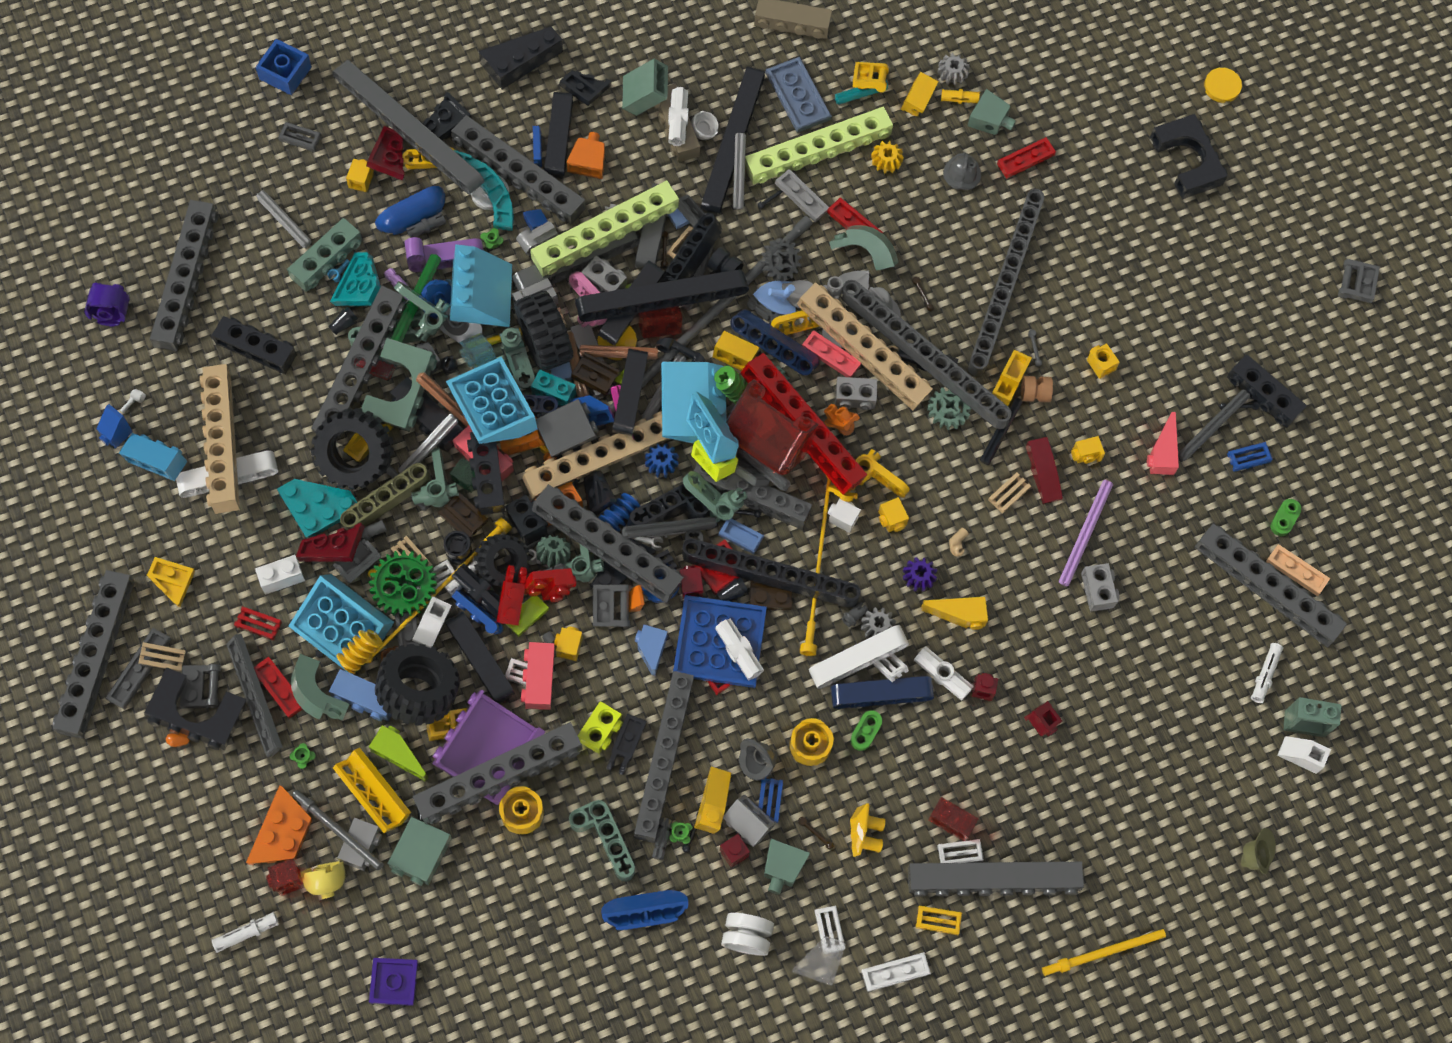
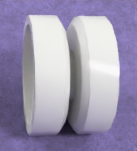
M728 913L725 926L731 931L723 934L721 945L741 953L759 956L768 955L770 942L765 937L772 936L774 923L749 914Z

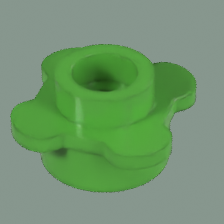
M496 228L481 234V239L484 240L487 249L497 248L503 243V238L499 236V231Z
M305 743L300 744L294 752L290 753V759L295 761L300 769L306 768L307 763L316 757L315 753L310 751Z
M673 822L671 825L672 834L669 836L670 841L688 844L691 840L689 837L692 830L691 824Z

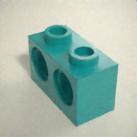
M540 369L531 385L532 395L554 397L558 402V407L571 403V399H575L577 395L576 384Z

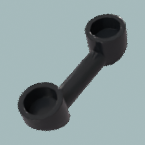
M661 338L655 345L661 352L669 353L671 348L691 358V362H706L700 353L680 344L673 338Z

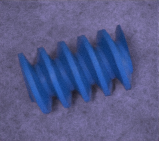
M627 493L621 494V499H616L617 502L609 507L610 510L606 509L604 515L598 517L601 521L609 523L617 532L621 531L618 525L620 524L625 527L624 519L628 520L629 514L635 508L641 507L637 500Z

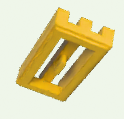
M918 906L916 928L959 935L962 913ZM926 912L956 917V921L923 916L922 914ZM928 921L955 926V929L923 924L921 922Z

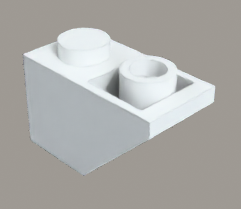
M432 597L412 641L426 644L425 647H433L452 605Z
M1285 736L1277 756L1317 774L1324 768L1331 749L1312 740Z

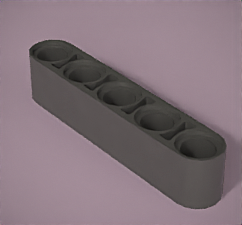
M653 183L652 188L659 184ZM658 202L653 203V205H656V206L661 205V204L658 203ZM667 214L661 216L653 223L649 222L643 225L635 268L643 269L648 261L654 264L657 263Z

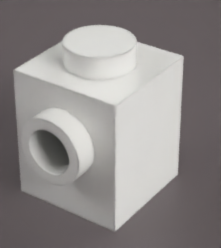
M839 498L837 504L833 503L827 513L830 515L829 523L850 533L860 516L861 509L855 507L852 502H846Z

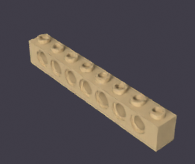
M815 282L800 297L797 306L854 358L861 362L865 368L910 409L914 411L933 390L926 379L919 377L912 366L906 365L896 352H892L886 347L887 345L882 339L872 334L868 326L862 325L857 320V317L852 312H848L838 299L831 297L824 286H819ZM818 303L825 304L826 308L819 307ZM832 316H838L841 321H835ZM847 329H852L855 335L849 334ZM862 342L869 344L870 348L863 347ZM876 356H882L884 362L879 361ZM891 369H896L899 375L893 374ZM906 382H910L914 388L907 387Z
M227 364L202 367L203 375L200 376V384L204 388V392H201L202 404L205 405V409H202V417L206 422V425L203 426V434L207 439V442L204 443V451L208 457L204 462L205 469L209 474V477H206L205 480L207 489L210 491V494L206 495L207 504L209 507L212 506L215 514L240 510L231 374Z
M662 411L654 414L653 418L648 421L644 418L635 423L636 426H634L633 434L637 433L642 437L640 442L635 441L631 435L617 433L610 437V434L600 437L597 443L592 444L588 442L580 446L581 449L576 452L569 450L563 453L560 459L555 460V458H551L543 462L544 465L539 468L532 466L526 469L522 479L531 499L537 498L548 484L553 488H558L570 481L574 482L576 478L579 480L594 470H602L648 450L650 447H655L657 443L661 444L671 440L662 437ZM650 426H657L660 433L654 434L650 430ZM614 442H622L624 449H616ZM596 450H604L606 456L603 458L598 457ZM577 458H586L587 465H580ZM559 466H568L569 472L566 474L560 472ZM548 473L551 480L543 481L540 474Z

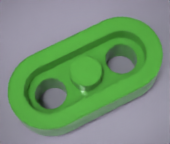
M1286 499L1280 505L1270 525L1275 535L1286 536L1291 531L1301 513V505L1298 501ZM1288 506H1292L1294 510H1290ZM1280 522L1285 523V527L1281 526Z
M867 711L861 717L850 739L851 745L856 750H866L873 742L882 725V717L878 712ZM873 720L875 725L870 726L867 721ZM861 737L865 740V742L859 743L857 739Z

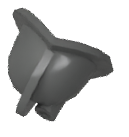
M964 152L955 155L946 163L943 175L947 184L952 188L970 190L979 184L981 169L976 160Z
M749 738L744 739L740 744L739 756L740 767L743 773L752 780L759 781L765 779L775 767L778 753L772 750L768 744L756 742Z

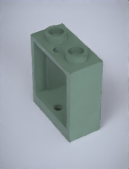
M1299 697L1285 710L1283 730L1326 737L1340 725L1341 704Z

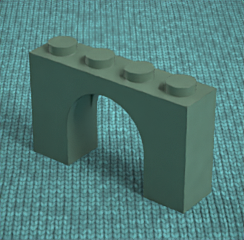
M386 338L380 357L386 362L405 367L410 371L412 376L411 389L404 398L393 402L366 395L361 409L364 413L367 411L372 412V417L375 419L377 417L383 420L381 423L410 432L411 427L415 426L417 416H415L417 409H420L423 404L422 395L424 388L416 381V378L423 372L429 376L431 370L434 371L437 359H435L436 356L430 351Z

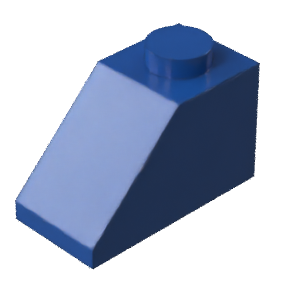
M588 395L571 399V402L577 399L581 400L582 403L586 402L591 412L588 416L591 421H595L597 426L614 422L615 417L609 406Z
M108 404L96 429L100 434L99 439L106 446L111 444L116 449L133 431L124 416Z

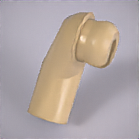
M961 528L949 540L950 552L956 557L963 555L965 551L962 547V541L969 533L964 528Z

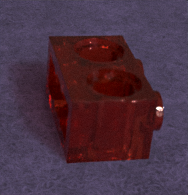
M679 306L639 313V327L642 337L651 338L681 334L682 314Z
M943 797L940 798L928 821L962 841L967 840L979 820Z
M294 859L268 867L269 874L266 875L270 888L272 887L274 892L277 891L280 896L304 888L300 876V866Z

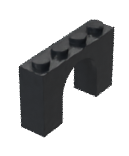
M1195 114L1153 128L1150 138L1157 152L1176 146H1186L1195 150L1201 158L1202 165L1200 167L1178 174L1174 185L1182 199L1223 186L1228 177L1227 170L1222 166L1217 151H1214L1209 136L1205 134L1202 123Z
M166 667L144 712L147 722L154 726H165L169 732L174 734H185L191 741L205 742L208 747L214 750H226L246 707V699L226 691L213 717L200 723L189 722L183 719L176 709L178 699L187 683V675Z

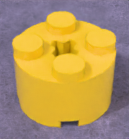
M810 718L801 721L793 729L790 739V751L795 761L807 766H815L825 762L833 746V733L819 719ZM809 739L813 740L814 745H810Z
M518 786L510 789L499 804L502 822L510 832L528 834L540 827L544 816L540 796L530 788ZM520 807H524L525 811L523 814L519 813Z

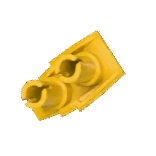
M869 803L857 807L850 819L853 857L861 855L862 849L879 853L883 847L882 839L866 836L867 828L879 832L885 828L884 818L869 816Z

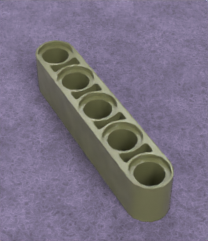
M421 463L413 464L345 510L340 517L341 524L346 530L354 528V525L362 523L366 527L410 497L412 492H417L421 489V486H426L431 479L427 468ZM424 472L422 477L415 478L417 473ZM401 484H407L405 489H398ZM390 495L387 501H382L383 496ZM367 507H373L371 512L365 513ZM351 518H356L353 524H347Z

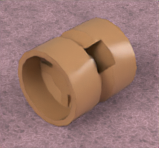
M1035 376L1022 377V401L1034 402L1037 399L1038 402H1051L1053 393L1052 377L1040 376L1039 379H1036Z

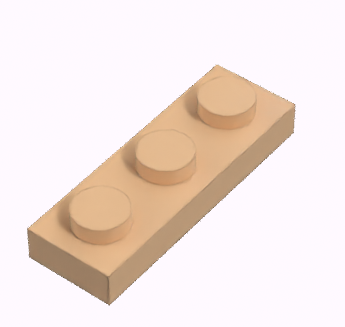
M1279 544L1266 560V563H1270L1278 571L1316 596L1320 595L1330 580L1329 577Z

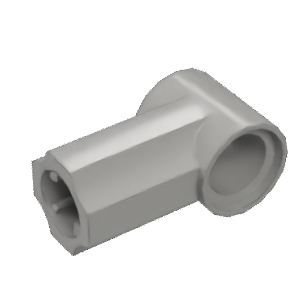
M548 221L532 231L529 229L522 231L516 237V240L526 255L530 256V249L558 236V233L552 222Z

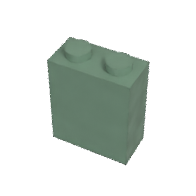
M652 59L623 76L622 109L635 116L667 99L668 66L664 63Z
M411 817L387 864L393 874L400 877L407 875L411 877V882L422 886L423 883L429 886L452 837L440 829Z

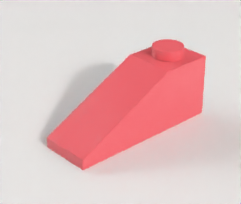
M1171 412L1150 455L1147 456V467H1150V474L1174 475L1179 468L1176 412Z

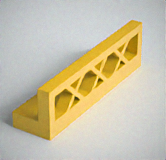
M361 748L355 749L348 759L334 765L333 769L383 833L402 825L411 814V811ZM348 766L353 774L346 773L343 768ZM356 783L363 785L365 791L360 790ZM369 799L375 801L378 804V808L372 806ZM382 816L388 817L392 823L387 825Z

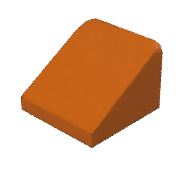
M640 585L631 588V591H629V612H637L645 604Z

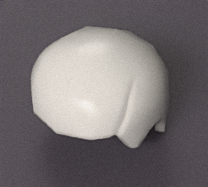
M700 111L692 118L691 124L698 139L709 140L718 133L719 124L717 118L712 113Z

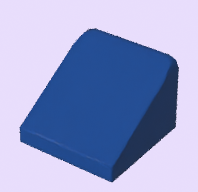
M541 209L523 212L524 220L531 231L548 222Z

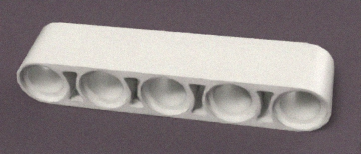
M262 451L236 458L238 484L273 476L278 473L273 451ZM205 466L184 471L178 475L176 482L180 497H192L210 492L206 486L205 478L209 477Z
M896 625L809 668V672L817 689H821L906 648L909 642L901 626Z

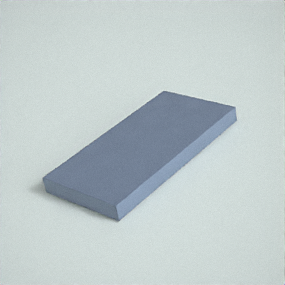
M800 57L766 69L765 73L797 133L831 120L832 116Z

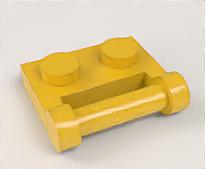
M856 62L853 87L859 89L873 88L878 92H884L887 88L886 75L889 72V66L884 63ZM874 72H878V79H873Z

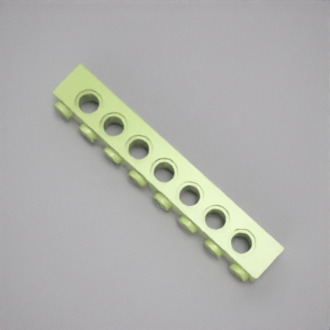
M881 107L745 156V170L753 185L764 183L770 178L780 177L788 169L797 171L806 165L817 164L823 159L833 158L839 153L850 152L861 145L866 146L875 140L886 139L892 133L893 124L885 108Z
M666 180L530 249L531 259L542 277L547 274L552 275L559 268L569 266L581 257L589 256L592 251L598 248H605L610 242L624 238L631 231H638L643 225L649 222L653 223L665 214L673 213L678 208L679 198ZM658 202V203H660L661 205L656 206V205H653V203ZM637 211H642V212H644V213H643V214H637L636 212H637ZM620 220H626L627 222L621 223V222H619V221H620ZM608 228L610 231L605 232L602 229ZM586 237H592L593 239H592V240H586L585 238H586ZM572 245L576 246V248L569 249L568 247ZM553 254L559 255L557 258L551 257Z

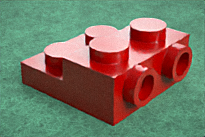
M571 568L533 571L524 583V595L537 596L542 594L543 601L558 602L565 595L570 594L571 588L576 587V577L573 575Z

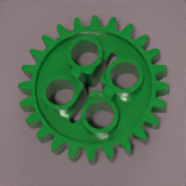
M403 550L401 556L394 551L393 558L387 554L386 562L380 559L381 566L374 565L377 573H370L371 578L374 579L369 581V585L373 587L369 591L371 594H375L372 597L373 601H378V608L384 606L385 613L391 609L393 616L396 615L397 611L400 612L401 617L407 611L412 616V610L414 609L420 613L419 607L427 608L425 601H431L432 597L430 594H436V590L432 588L437 586V581L434 580L437 578L436 573H431L434 570L433 566H428L429 562L427 559L422 561L421 554L415 558L413 551H411L409 556L406 555L405 550ZM396 568L401 569L399 574H391L392 570ZM416 573L421 574L419 579H411L412 575ZM389 587L395 588V591L391 594L385 593ZM407 593H415L412 599L405 598Z

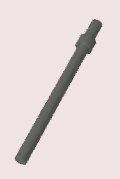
M299 790L293 792L292 797L301 804V807L307 813H312L376 870H380L383 867V863L318 808L317 803L313 799L307 798Z

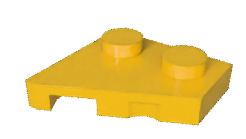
M154 557L147 576L177 607H181L195 570Z

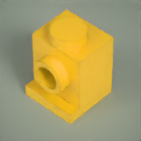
M1099 436L1077 441L1071 450L1072 458L1074 461H1077V464L1082 462L1088 464L1095 460L1100 462L1105 455Z

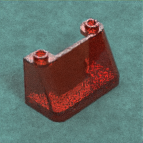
M753 379L747 384L726 423L732 435L737 438L739 447L776 473L788 474L806 457L819 424L804 416L797 418L795 421L786 417L762 400L766 390L764 386Z

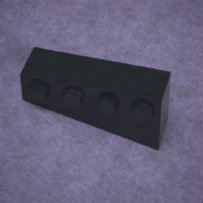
M550 26L480 50V64L497 85L504 89L563 52L562 38Z

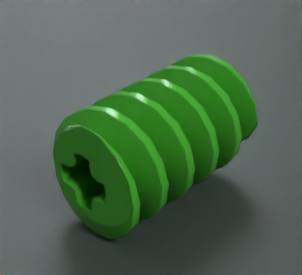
M724 366L715 373L714 380L717 389L734 402L736 406H743L750 401L753 396V388L733 367Z

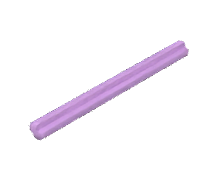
M1103 480L1059 579V583L1064 586H1069L1112 489L1113 483L1108 480Z

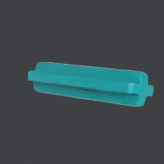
M853 88L835 94V101L840 105L878 93V91L873 88Z

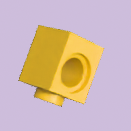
M353 159L346 177L348 188L363 192L368 191L374 170L366 167L367 160Z
M1107 343L1101 347L1100 345L1093 347L1089 351L1090 354L1087 358V362L1099 379L1114 372L1120 363ZM1098 358H1103L1106 362H1102Z

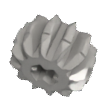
M953 53L950 57L945 55L943 60L939 62L938 75H941V81L946 80L947 85L950 82L954 86L957 82L962 84L964 79L968 78L970 66L967 64L966 58L961 59L960 54L957 57Z
M875 607L873 608V613L867 611L866 617L862 618L861 622L864 625L861 626V630L867 631L865 633L866 638L873 637L893 627L896 624V620L890 619L892 617L891 612L885 614V608L878 612V609ZM877 622V625L878 623H881L882 627H876L875 623Z

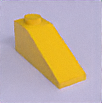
M985 597L924 600L921 606L923 612L964 628L970 627L972 630L982 629L988 621Z
M710 767L694 828L712 834L720 830L726 808L731 772Z

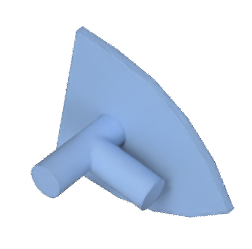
M790 281L768 282L753 294L762 305L779 315L796 312V307L787 300L795 290L794 285L790 284L785 290H782V284L791 283Z

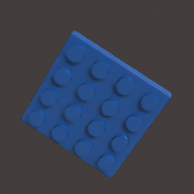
M685 595L673 671L694 675L696 680L755 688L757 677L748 681L737 662H733L730 658L726 645L715 630V627L725 619L731 618L742 637L745 636L749 641L753 654L759 661L767 607Z

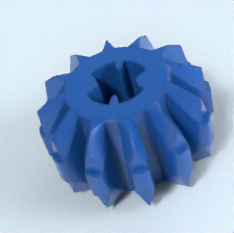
M657 443L656 449L653 447L649 448L650 453L645 454V459L647 460L645 461V466L650 467L649 473L651 474L656 471L657 478L660 476V473H663L665 478L668 476L667 472L673 474L675 472L674 467H678L679 464L677 461L679 456L677 453H674L675 448L671 447L668 449L667 443L663 447H660V444Z

